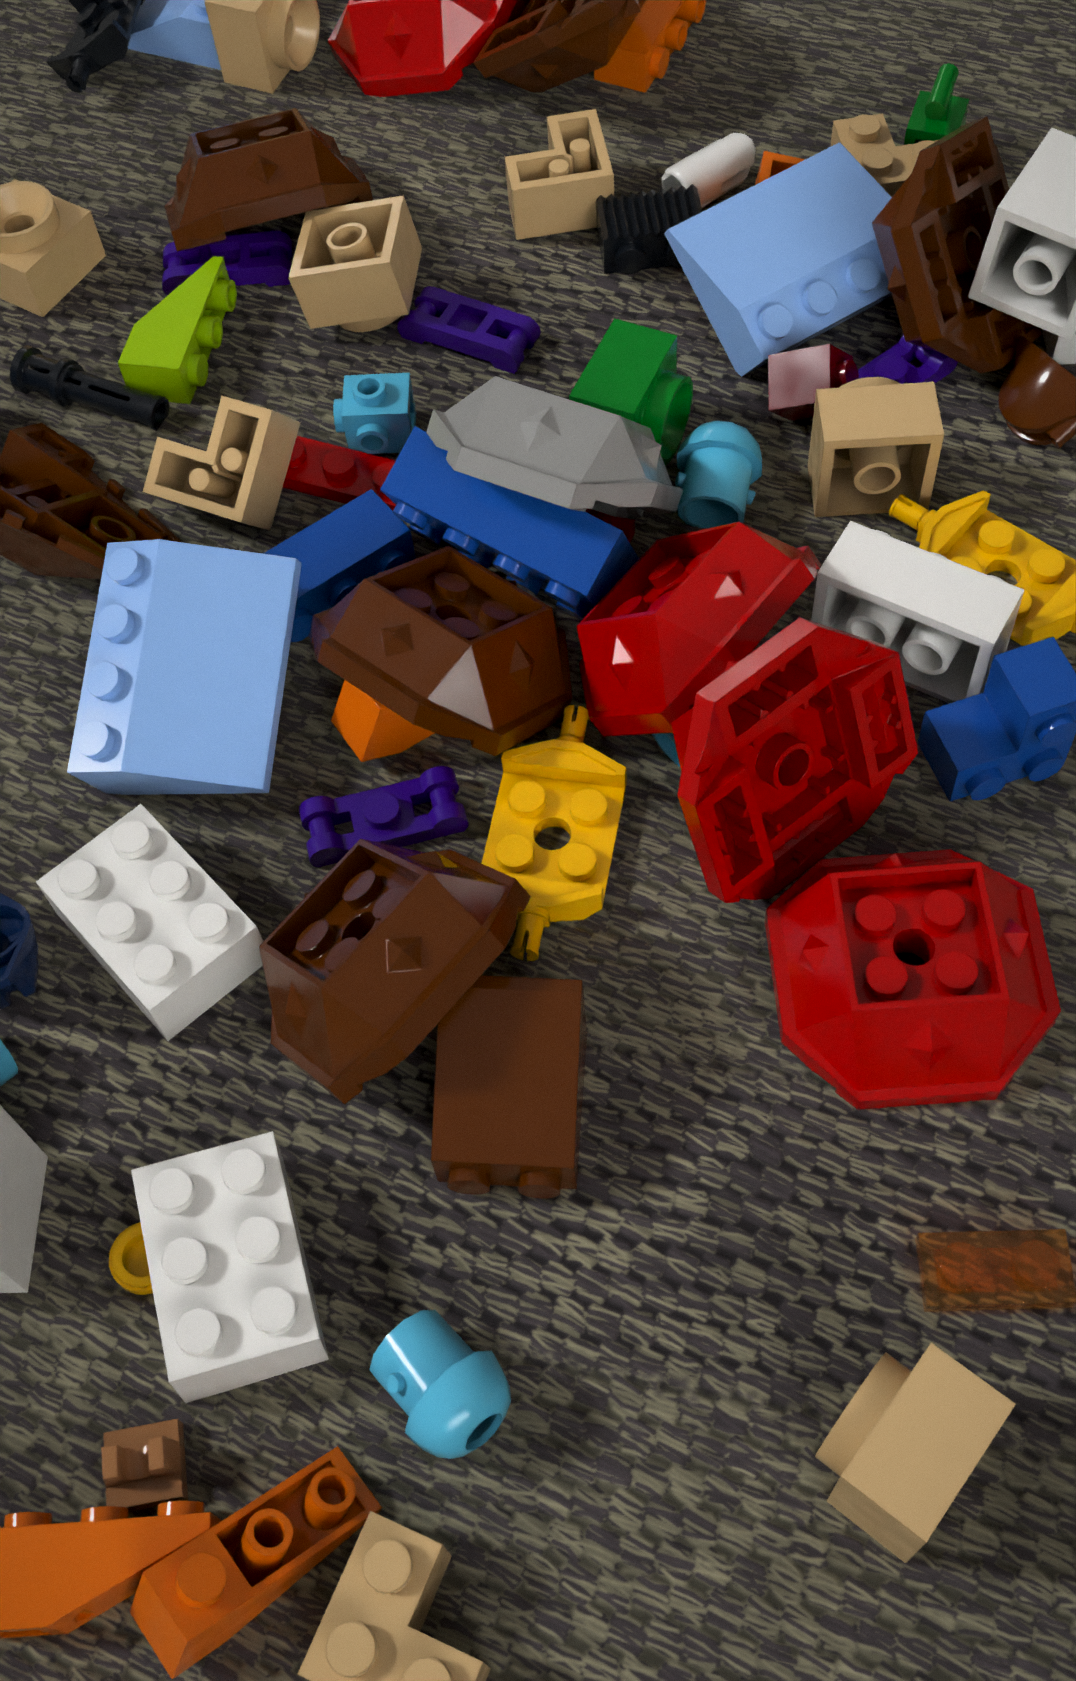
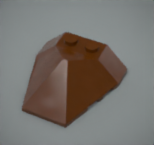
M38 423L9 431L0 456L1 556L34 575L101 579L107 543L155 539L182 541L146 508H140L137 515L122 500L126 489L115 479H109L108 484H106L92 471L95 460L84 450L48 426Z

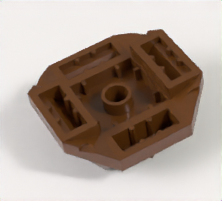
M517 0L507 24L492 32L473 64L484 78L493 75L529 92L542 93L606 66L636 16L641 12V8L646 0Z
M296 108L191 133L181 170L176 176L177 185L174 196L164 207L178 252L226 240L225 232L319 208L323 209L372 201L373 197L369 181L354 159L342 156L332 136L315 129Z
M988 117L966 123L921 150L911 175L872 222L889 282L887 289L892 292L905 341L942 353L979 373L1001 369L1016 356L1015 342L1020 336L1033 342L1042 334V329L968 298L997 207L1009 191L1003 163L998 148L994 144Z
M450 546L364 579L334 607L313 615L309 637L311 643H314L317 662L410 723L445 737L468 739L471 741L473 748L493 756H497L563 719L564 709L570 705L573 697L566 634L563 629L556 626L552 607L517 587L515 580H505Z
M359 839L311 892L305 893L304 899L259 946L272 1007L271 1044L286 1059L339 1101L346 1104L362 1092L364 1082L386 1074L406 1059L506 948L516 927L517 914L525 910L531 896L515 878L450 849L421 852Z

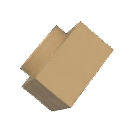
M317 0L204 1L225 83L273 94L290 70L302 71L311 62L317 48L320 32V13Z
M14 179L12 182L0 185V298L44 317L106 254L90 210L52 195L47 188L38 183Z
M404 195L305 212L288 278L310 329L340 325L348 331L368 332L383 328L401 316L409 315L422 246Z
M864 377L849 381L838 388L815 389L807 457V473L813 517L889 513L892 503L896 498L898 499L900 494L906 495L907 498L928 509L943 437L933 382L899 384L888 378Z
M930 1343L912 1371L885 1352L846 1406L815 1455L818 1460L840 1476L827 1502L904 1563H907L928 1541L1016 1404L933 1343Z

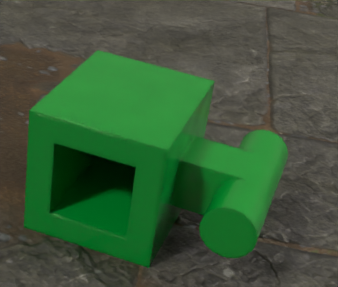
M946 63L939 68L931 92L920 90L906 128L904 145L925 140H939L965 124L970 99L953 96L954 86L959 75L958 68L955 65Z

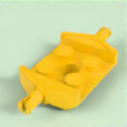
M982 490L944 505L938 511L934 509L928 510L907 498L904 494H900L898 499L894 500L889 510V516L898 519L917 531L916 541L920 543L919 548L941 554L951 561L984 574L1003 571L1011 574L1016 579L1017 584L1014 586L1024 589V594L1010 639L1025 646L1050 637H1054L1056 640L1069 631L1076 634V560L987 510L991 496L990 493Z
M575 705L565 707L558 738L504 751L501 757L503 775L481 864L515 878L531 896L525 910L517 914L518 924L514 943L510 951L512 956L520 960L524 959L525 949L526 953H528L527 961L538 959L543 928H549L550 922L584 920L603 908L626 791L627 771L626 767L583 742L589 716L588 710L582 706H578L576 719L574 714ZM549 827L562 828L571 836L565 846L556 850H547L540 847L535 842V838L539 832Z

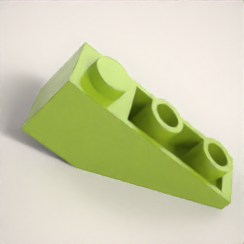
M213 256L133 325L118 361L126 386L156 396H164L169 402L191 404L197 386L202 387L207 381L208 357L211 349H218L221 345L223 336L222 321L225 313L232 312L236 306V284L233 280H229L223 257Z

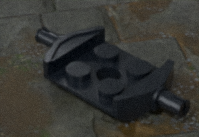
M69 0L79 12L76 18L78 23L76 32L68 42L66 50L56 56H50L46 63L61 79L66 80V85L71 91L81 93L82 89L85 91L90 74H94L109 64L125 58L132 29L139 8L144 0Z

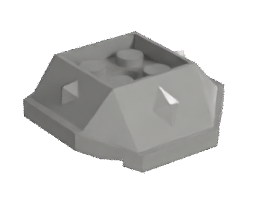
M494 376L446 412L433 409L426 432L436 447L448 451L446 460L454 471L572 510L585 512L586 508H590L614 517L627 519L640 518L644 511L657 515L674 513L677 511L683 489L672 486L660 454L662 445L655 441L651 428L622 416Z

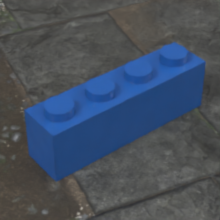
M372 489L263 553L297 558L302 563L291 642H299L308 637L313 615L334 607L364 579L416 559L411 530L399 517L392 513L388 505Z

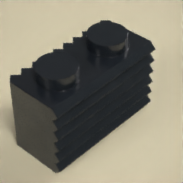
M692 184L687 189L684 186L677 190L671 187L668 191L661 188L658 192L651 189L647 194L641 190L637 195L630 192L627 196L620 193L617 197L610 194L607 198L600 195L596 199L597 235L604 274L619 272L634 274L644 269L669 266L682 268L664 233L667 229L702 212L697 187Z

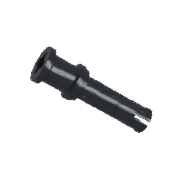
M29 345L21 347L12 360L10 367L11 385L16 391L29 394L31 391L50 396L53 403L63 407L66 405L70 406L73 402L110 415L151 427V429L156 431L169 415L170 406L168 399H165L166 397L156 396L119 382L86 373L75 360L63 358L58 361L43 356L40 349Z

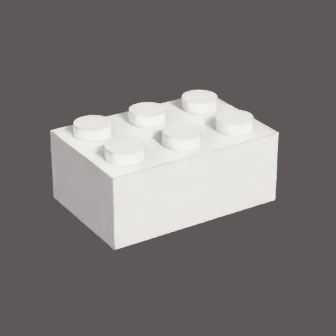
M850 521L817 573L811 621L878 642L899 652L905 685L947 703H952L983 693L994 655L1006 652L1024 589L1009 584L999 577L987 575L951 561L941 554L928 552L893 538L883 531L873 530Z
M142 804L135 807L36 881L56 914L167 1041L172 1039L263 966L259 946L264 941L257 926Z
M273 1131L131 1170L168 1380L185 1403L329 1360L285 1164Z

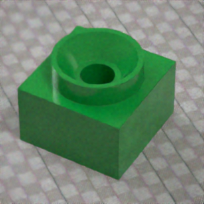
M614 318L571 391L569 400L622 416L651 428L655 441L662 445L660 454L666 466L677 452L688 423L693 398V382L691 377L677 373V335Z

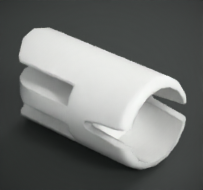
M731 133L722 139L714 141L668 167L662 176V188L668 191L671 187L677 190L684 186L687 189L693 184L697 187L701 207L703 208L745 181L750 167L753 166L756 149L752 139L742 133Z

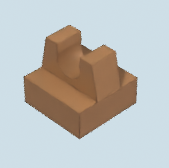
M178 1418L103 1433L104 1447H101L102 1475L106 1487V1506L125 1507L130 1512L156 1507L163 1502L188 1500L183 1423Z

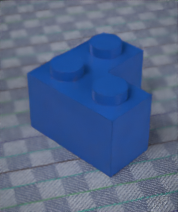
M1050 637L994 655L983 693L925 711L917 743L949 802L969 795L972 800H983L998 793L1008 782L1027 776L1030 781H1041L1054 775L1063 767L1076 735V672L1055 638Z

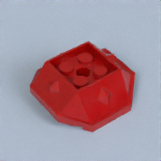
M349 0L328 39V43L335 59L365 95L387 97L450 90L463 76L462 69L475 61L492 32L507 24L517 0Z
M740 521L657 539L577 625L583 659L579 662L588 716L602 736L673 733L671 723L694 706L696 692L724 673L728 660L740 661L750 654L815 579L817 569H820L821 563L810 547L795 548Z
M799 617L742 660H728L725 672L696 692L694 706L671 723L681 768L677 796L708 891L725 903L739 902L740 899L759 900L772 898L867 822L885 798L894 775L903 774L918 754L899 652L878 642Z
M951 849L821 859L766 909L765 928L781 1043L809 1069L835 1087V1092L857 1110L996 1100L1054 1025L1061 1012L1033 888L987 867L980 861H974ZM896 954H915L925 964L918 966L906 964Z

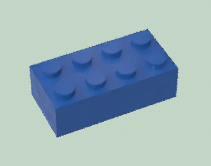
M414 426L380 489L396 504L392 513L410 524L409 529L417 535L436 545H439L443 539L448 544L457 548L458 552L487 569L492 562L494 567L508 575L507 580H515L517 587L532 595L537 596L540 588L544 589L547 595L557 600L556 606L580 620H583L639 559L622 530L587 512L568 509L454 471L446 460L448 451L436 447L426 431Z

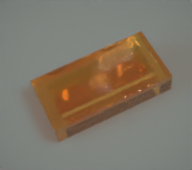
M1066 1229L917 1234L915 1242L924 1312L1073 1308L1076 1305V1289Z

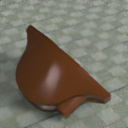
M1020 336L1015 342L1016 358L1013 368L1000 389V411L1006 420L1008 428L1022 441L1032 445L1053 444L1059 449L1076 435V377L1038 346Z

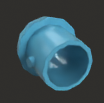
M712 421L703 423L685 438L677 452V468L681 472L677 474L675 485L683 489L678 505V516L687 525L699 528H712L739 521L744 523L747 504L751 505L756 493L749 490V487L762 476L760 446L746 428L733 422Z
M421 1310L404 1319L386 1335L373 1354L369 1370L408 1415L409 1418L405 1429L406 1435L415 1445L436 1457L453 1459L463 1457L474 1451L494 1435L507 1415L511 1403L510 1386L492 1350L474 1352L436 1310Z

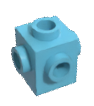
M410 373L344 375L343 398L334 399L333 414L336 432H345L349 449L367 454L401 452L414 426H416V407Z

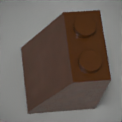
M481 975L440 1020L437 1028L431 1162L438 1182H448L447 1187L450 1190L470 1195L487 1193L490 1190V1185L518 1186L520 1194L541 1199L559 1196L561 1188L577 1189L587 1042L583 980Z

